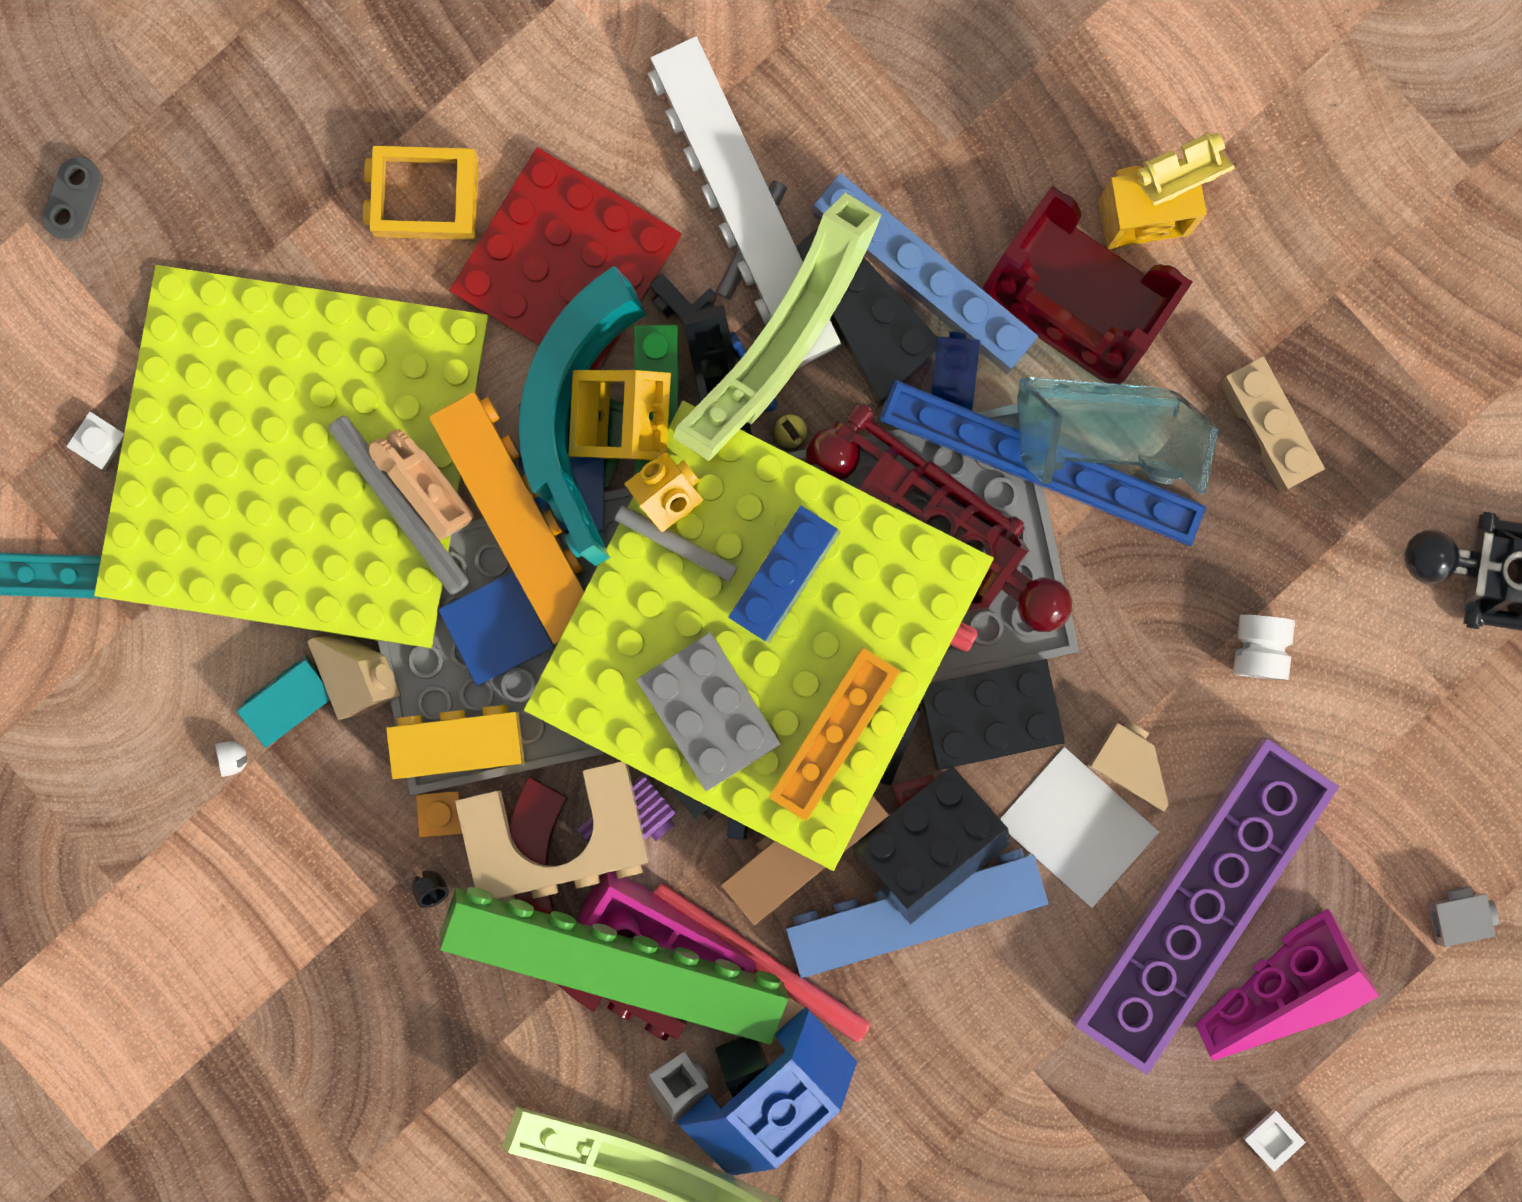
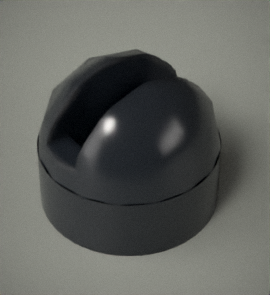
M425 870L422 872V878L418 876L414 878L411 886L413 896L418 906L422 908L433 907L444 901L449 895V889L444 879L435 871Z

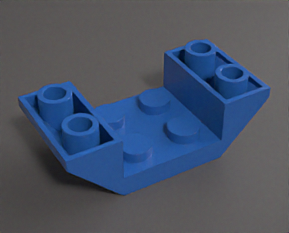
M804 1007L775 1034V1038L784 1048L785 1052L725 1106L722 1107L708 1093L677 1121L678 1125L731 1176L776 1169L842 1109L857 1061L807 1007Z

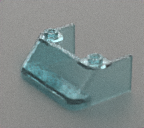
M1023 378L1020 380L1017 405L1021 461L1042 484H1051L1054 471L1063 469L1065 461L1140 466L1145 472L1149 473V479L1152 481L1172 484L1175 479H1183L1197 494H1206L1219 428L1178 392L1166 388L1044 378Z

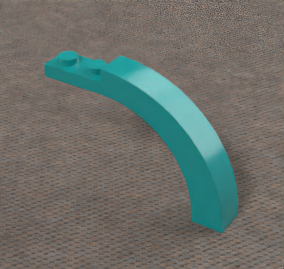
M616 266L598 276L580 291L549 328L530 365L523 388L519 414L520 452L531 490L550 504L553 513L560 522H565L569 531L565 535V540L572 553L577 558L583 556L594 566L608 560L610 556L577 486L568 456L573 370H589L599 354L615 337L646 316L631 282Z

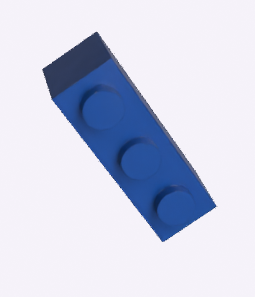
M800 505L728 618L765 642L770 643L834 544L840 531Z

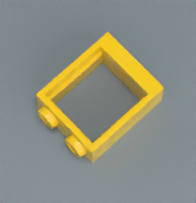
M373 146L372 158L365 159V183H371V200H364L363 224L370 225V232L374 237L476 240L479 156L476 150L467 148ZM386 161L457 164L455 222L384 220Z
M573 370L568 456L655 460L665 451L667 452L671 373L640 370ZM611 383H625L621 447H607ZM650 412L653 413L652 421L649 419Z

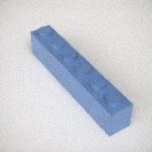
M840 173L813 205V215L821 220L823 214L845 192L882 214L864 257L1008 375L1034 344L1038 335Z
M1022 848L997 855L999 863L981 867L912 924L908 923L881 890L874 892L876 900L859 904L858 897L833 904L835 912L823 916H818L817 910L793 916L794 924L786 926L800 977L805 978L1049 905L1035 856L1031 853L1023 855Z

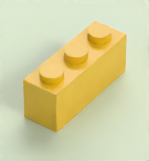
M508 705L483 707V716L466 718L465 710L439 713L440 721L423 723L422 715L396 718L397 726L386 728L392 779L525 764L519 712L509 713Z

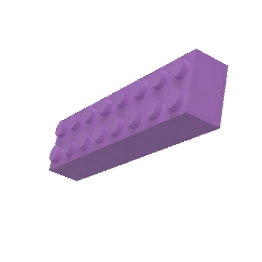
M1259 738L1071 1020V1023L1148 1075L1339 786L1268 738Z

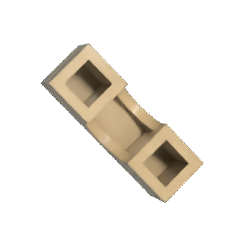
M1264 356L1227 375L1219 382L1238 418H1243L1253 431L1262 455L1259 457L1279 494L1325 470Z

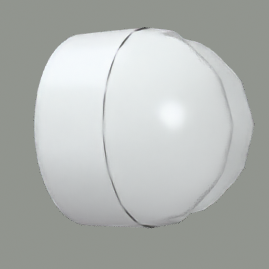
M236 741L215 744L221 777L234 775L244 769L248 758L245 756L246 749Z

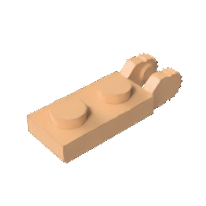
M395 429L387 434V440L378 438L370 443L368 447L369 456L375 461L377 468L380 471L388 472V476L440 541L467 526L475 518L474 513L424 450H420L404 431Z

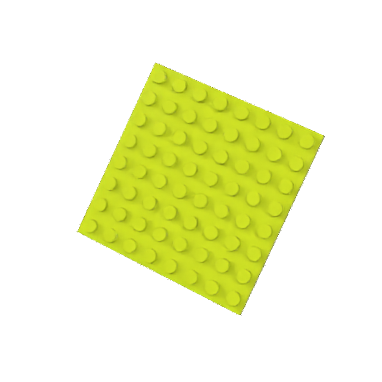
M155 265L94 596L432 649L443 584L330 433L328 427L337 418L345 415L350 419L369 446L370 443L378 438L387 440V434L395 429H401V431L408 434L407 436L414 441L420 450H424L459 494L461 475L430 421L429 416L472 392L476 393L489 316L487 314ZM451 535L440 541L447 552H449Z
M682 401L668 428L667 453L677 465L684 460L700 481L694 485V488L703 501L694 507L688 515L680 518L667 529L737 566L738 569L731 582H728L619 523L607 547L610 558L597 566L524 711L834 871L994 558L741 429L708 461L673 438L677 425L695 408V406ZM633 497L628 508L650 519ZM801 505L836 527L840 534L770 643H767L728 617ZM711 632L782 745L709 791H705L636 679ZM862 648H865L901 672L807 821H804L771 800L769 796Z

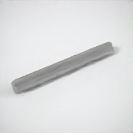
M343 415L333 421L328 427L330 433L446 590L453 595L464 589L469 583L467 577L430 527L388 476V472L380 471L377 468L375 461L369 456V445L350 419Z

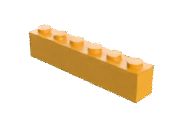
M472 392L429 416V419L553 644H558L586 590L577 574L584 569L570 548L564 550L558 540L557 535L563 531L552 511L549 510L543 513L536 500L538 495L531 490L526 474H522L515 461L521 457L518 448L509 434L502 438L495 425V422L500 420V416L490 398L486 397L481 400L477 393Z

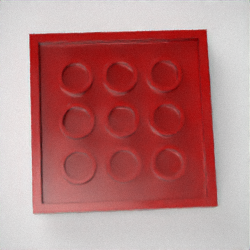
M536 147L449 292L539 346L551 325L574 297L594 279L613 266H616L631 282L642 303L651 288L650 285L656 280L682 237V233ZM624 331L605 347L589 370L602 369Z

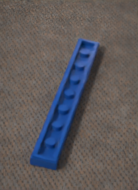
M897 380L892 381L877 420L1186 546H1192L1207 507Z

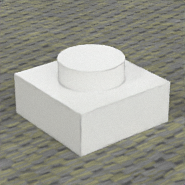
M89 411L66 447L101 470L106 471L122 446L124 433Z
M1275 1109L1267 1114L1243 1137L1247 1144L1274 1172L1306 1143Z

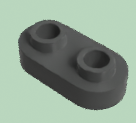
M75 157L62 164L44 209L43 223L46 230L61 241H74L85 233L102 189V173L90 160ZM78 171L84 172V181L79 185H74L72 183L74 173ZM62 211H69V222L60 225L57 221L58 215Z

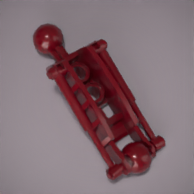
M857 403L847 416L846 424L837 421L833 428L818 431L810 439L806 447V461L808 464L839 480H843L856 470L860 461V450L876 460L877 463L858 488L859 490L894 508L900 506L916 519L926 524L935 519L947 521L951 527L950 536L967 545H981L985 549L986 554L994 558L967 611L989 608L1002 590L1017 601V610L1021 620L1035 631L1051 632L1061 628L1068 621L1072 613L1073 600L1069 590L1062 582L1047 577L1032 580L1017 569L1030 551L1019 537L1025 529L1023 526L1024 522L1015 516L1007 518L931 460L925 461L872 421L874 417L873 410L866 404ZM866 429L890 448L883 452L859 435L858 432ZM898 454L916 468L910 471L896 461ZM923 477L928 479L930 482H932L940 489H938L937 491L935 488H933L924 480H922ZM910 488L929 501L923 511L904 498ZM952 497L954 500H956L958 503L964 506L965 509L955 504L949 498ZM976 517H979L981 520H983L985 523H987V524H988L989 526H991L992 528H990V527H988L987 525H985L984 523H982V522H981L980 520H978Z

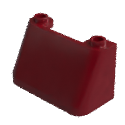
M1051 186L998 261L983 285L982 290L1036 333L1038 338L1099 380L1111 385H1120L1126 380L1146 353L1193 281L1170 265H1154L1146 275L1078 229L1076 226L1080 222L1082 215L1077 202L1070 195L1064 194L1054 186Z

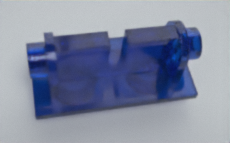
M957 331L949 332V337L937 336L932 395L973 411L980 340L966 339L965 333Z

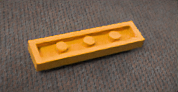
M862 648L769 798L804 821H807L901 671L865 648Z

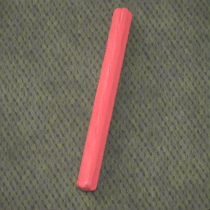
M661 883L653 892L756 961L757 965L752 973L756 974L757 971H765L774 974L781 982H784L788 997L803 1007H807L814 1015L854 1042H859L863 1039L870 1026L866 1019L807 979L801 978L798 973L668 885Z

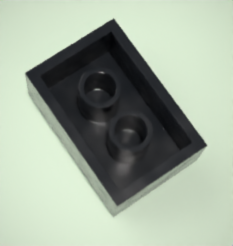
M1047 659L929 684L921 700L936 770L1065 743Z
M951 766L853 844L852 848L858 865L908 923L912 924L1010 845L1008 827L960 773Z

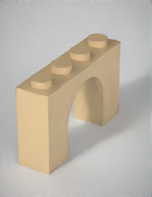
M618 762L582 771L593 815L592 836L587 847L577 858L562 865L550 866L539 864L527 858L517 848L510 832L501 790L456 800L455 804L474 886L489 892L492 898L509 902L511 899H515V894L527 891L532 892L533 899L558 893L557 884L574 881L575 889L601 883L600 874L616 871L617 879L643 873L641 865L649 863L650 859L628 764Z

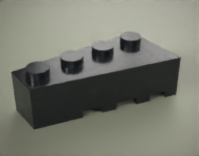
M818 228L797 246L798 253L803 262ZM863 257L831 318L879 407L885 402L892 381L897 380L906 383L941 351L943 343L866 258Z

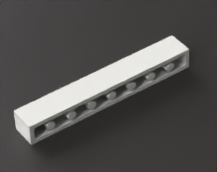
M696 36L650 57L653 70L648 72L647 75L657 96L665 93L671 106L670 109L665 111L669 123L675 134L683 132L689 144L688 147L683 149V152L692 171L695 172L700 169L707 184L701 187L702 193L711 210L717 207L720 210L725 222L718 226L728 248L736 245L742 256L743 261L736 263L746 286L755 285L761 299L754 301L763 323L766 325L789 290L803 261ZM830 319L799 367L840 349L841 342Z

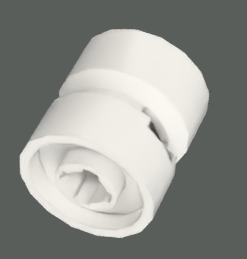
M1239 615L1237 639L1243 643V648L1235 651L1233 675L1272 680H1289L1291 656L1285 652V648L1293 644L1295 620L1260 615Z

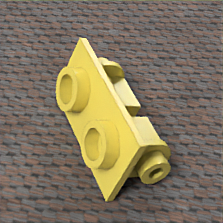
M1207 132L1203 136L1182 145L1184 158L1179 161L1174 150H1171L1150 161L1143 162L1144 167L1137 170L1140 178L1137 180V183L1154 206L1172 200L1205 182H1210L1218 176L1235 169L1234 165L1222 151L1225 149V144L1219 133L1211 135Z

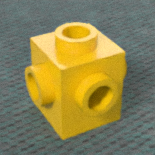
M666 451L655 460L647 463L640 472L624 483L642 510L661 532L665 531L680 518L688 515L694 507L703 501L694 488V485L700 481L684 460L677 465Z

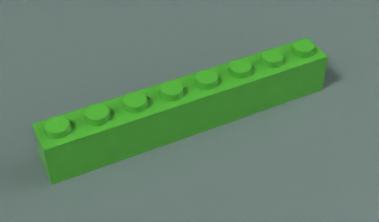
M469 887L467 890L455 888L439 934L441 951L769 1045L773 1042L788 1002L784 982H781L777 976L769 972L757 971L756 974L740 970L738 965L727 960L717 959L715 962L701 959L697 953L686 948L677 947L675 950L660 947L656 941L645 936L636 935L634 938L619 935L616 930L604 924L595 923L591 927L577 923L572 916L562 912L554 911L551 914H546L534 910L532 905L521 900L511 899L509 902L492 898L489 892L476 887Z

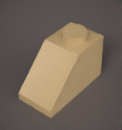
M340 634L316 637L307 641L338 720L367 714L401 696L386 656L346 635Z
M1129 720L1126 721L1124 726L1119 723H1113L1087 767L1154 809L1165 812L1169 804L1155 745L1146 740L1149 733Z

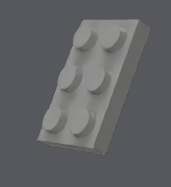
M711 632L636 679L705 791H709L782 745Z

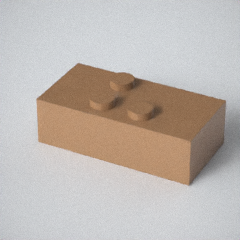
M872 796L844 852L888 816V813L874 796ZM764 836L756 843L760 851L722 882L721 887L753 926H755L825 867Z

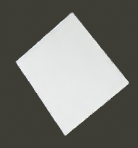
M1065 747L1000 818L1008 827L1009 834L1033 854L1036 859L1091 908L1095 906L1159 834V831Z

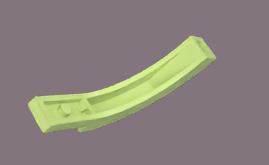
M846 192L823 214L806 258L775 313L735 367L677 425L673 436L675 440L710 461L746 422L752 425L788 382L825 328L851 283L882 214Z
M516 1107L501 1147L510 1154L597 1176L642 1191L667 1202H782L736 1177L667 1148L583 1121V1124L521 1107Z

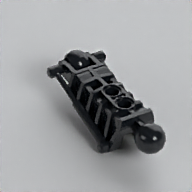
M1483 512V514L1479 515V522L1476 525L1473 551L1458 549L1450 536L1438 530H1424L1416 534L1408 542L1404 551V563L1411 576L1425 584H1439L1447 580L1452 574L1469 577L1463 608V624L1466 625V628L1479 629L1483 625L1522 631V523L1499 520L1496 513ZM1511 561L1516 564L1518 569V575L1514 582L1509 578L1507 572ZM1507 606L1508 611L1501 610Z

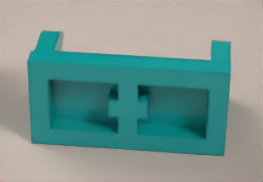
M306 654L240 703L236 712L262 745L267 748L327 703L330 698L318 669Z

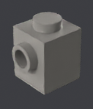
M1472 886L1446 891L1447 899L1427 902L1436 945L1447 947L1496 937L1494 926L1499 924L1496 905L1493 900L1488 901L1487 894L1473 893Z
M683 1052L648 1075L647 1090L672 1124L708 1094V1084L710 1082L702 1067L697 1062L692 1063L686 1053Z

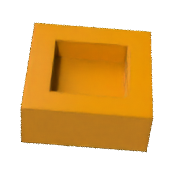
M460 791L416 795L419 837L462 834L455 804L456 800L461 799Z

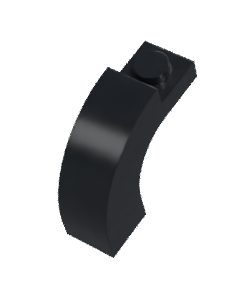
M724 305L681 314L700 401L736 365ZM746 422L741 430L752 435L750 423Z

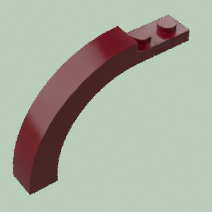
M528 777L518 798L511 820L510 832L517 848L527 858L539 864L548 865L552 835L561 811L569 797L533 777ZM531 891L514 895L515 899L529 903L536 911L546 914L556 911L551 895L534 899ZM557 984L574 1000L592 1012H595L602 998H605ZM605 998L610 1001L607 1006L610 1011L627 1020H630L632 1014L647 1022L644 1028L646 1031L664 1041H667L669 1036L678 1040L687 1024V1021Z

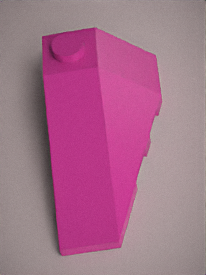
M616 871L604 873L600 876L601 883L595 884L584 901L577 919V923L591 927L595 923L607 925L616 930L617 934L629 938H634L636 935L645 936L656 941L660 947L675 950L677 947L686 948L697 953L699 958L715 962L717 959L727 960L735 963L740 967V970L752 973L757 965L756 961L644 886L627 877L617 879Z
M1329 909L1293 928L1281 939L1284 945L1268 961L1262 958L1253 967L1256 973L1240 989H1231L1196 1024L1207 1052L1213 1061L1341 1018L1379 997L1363 962Z

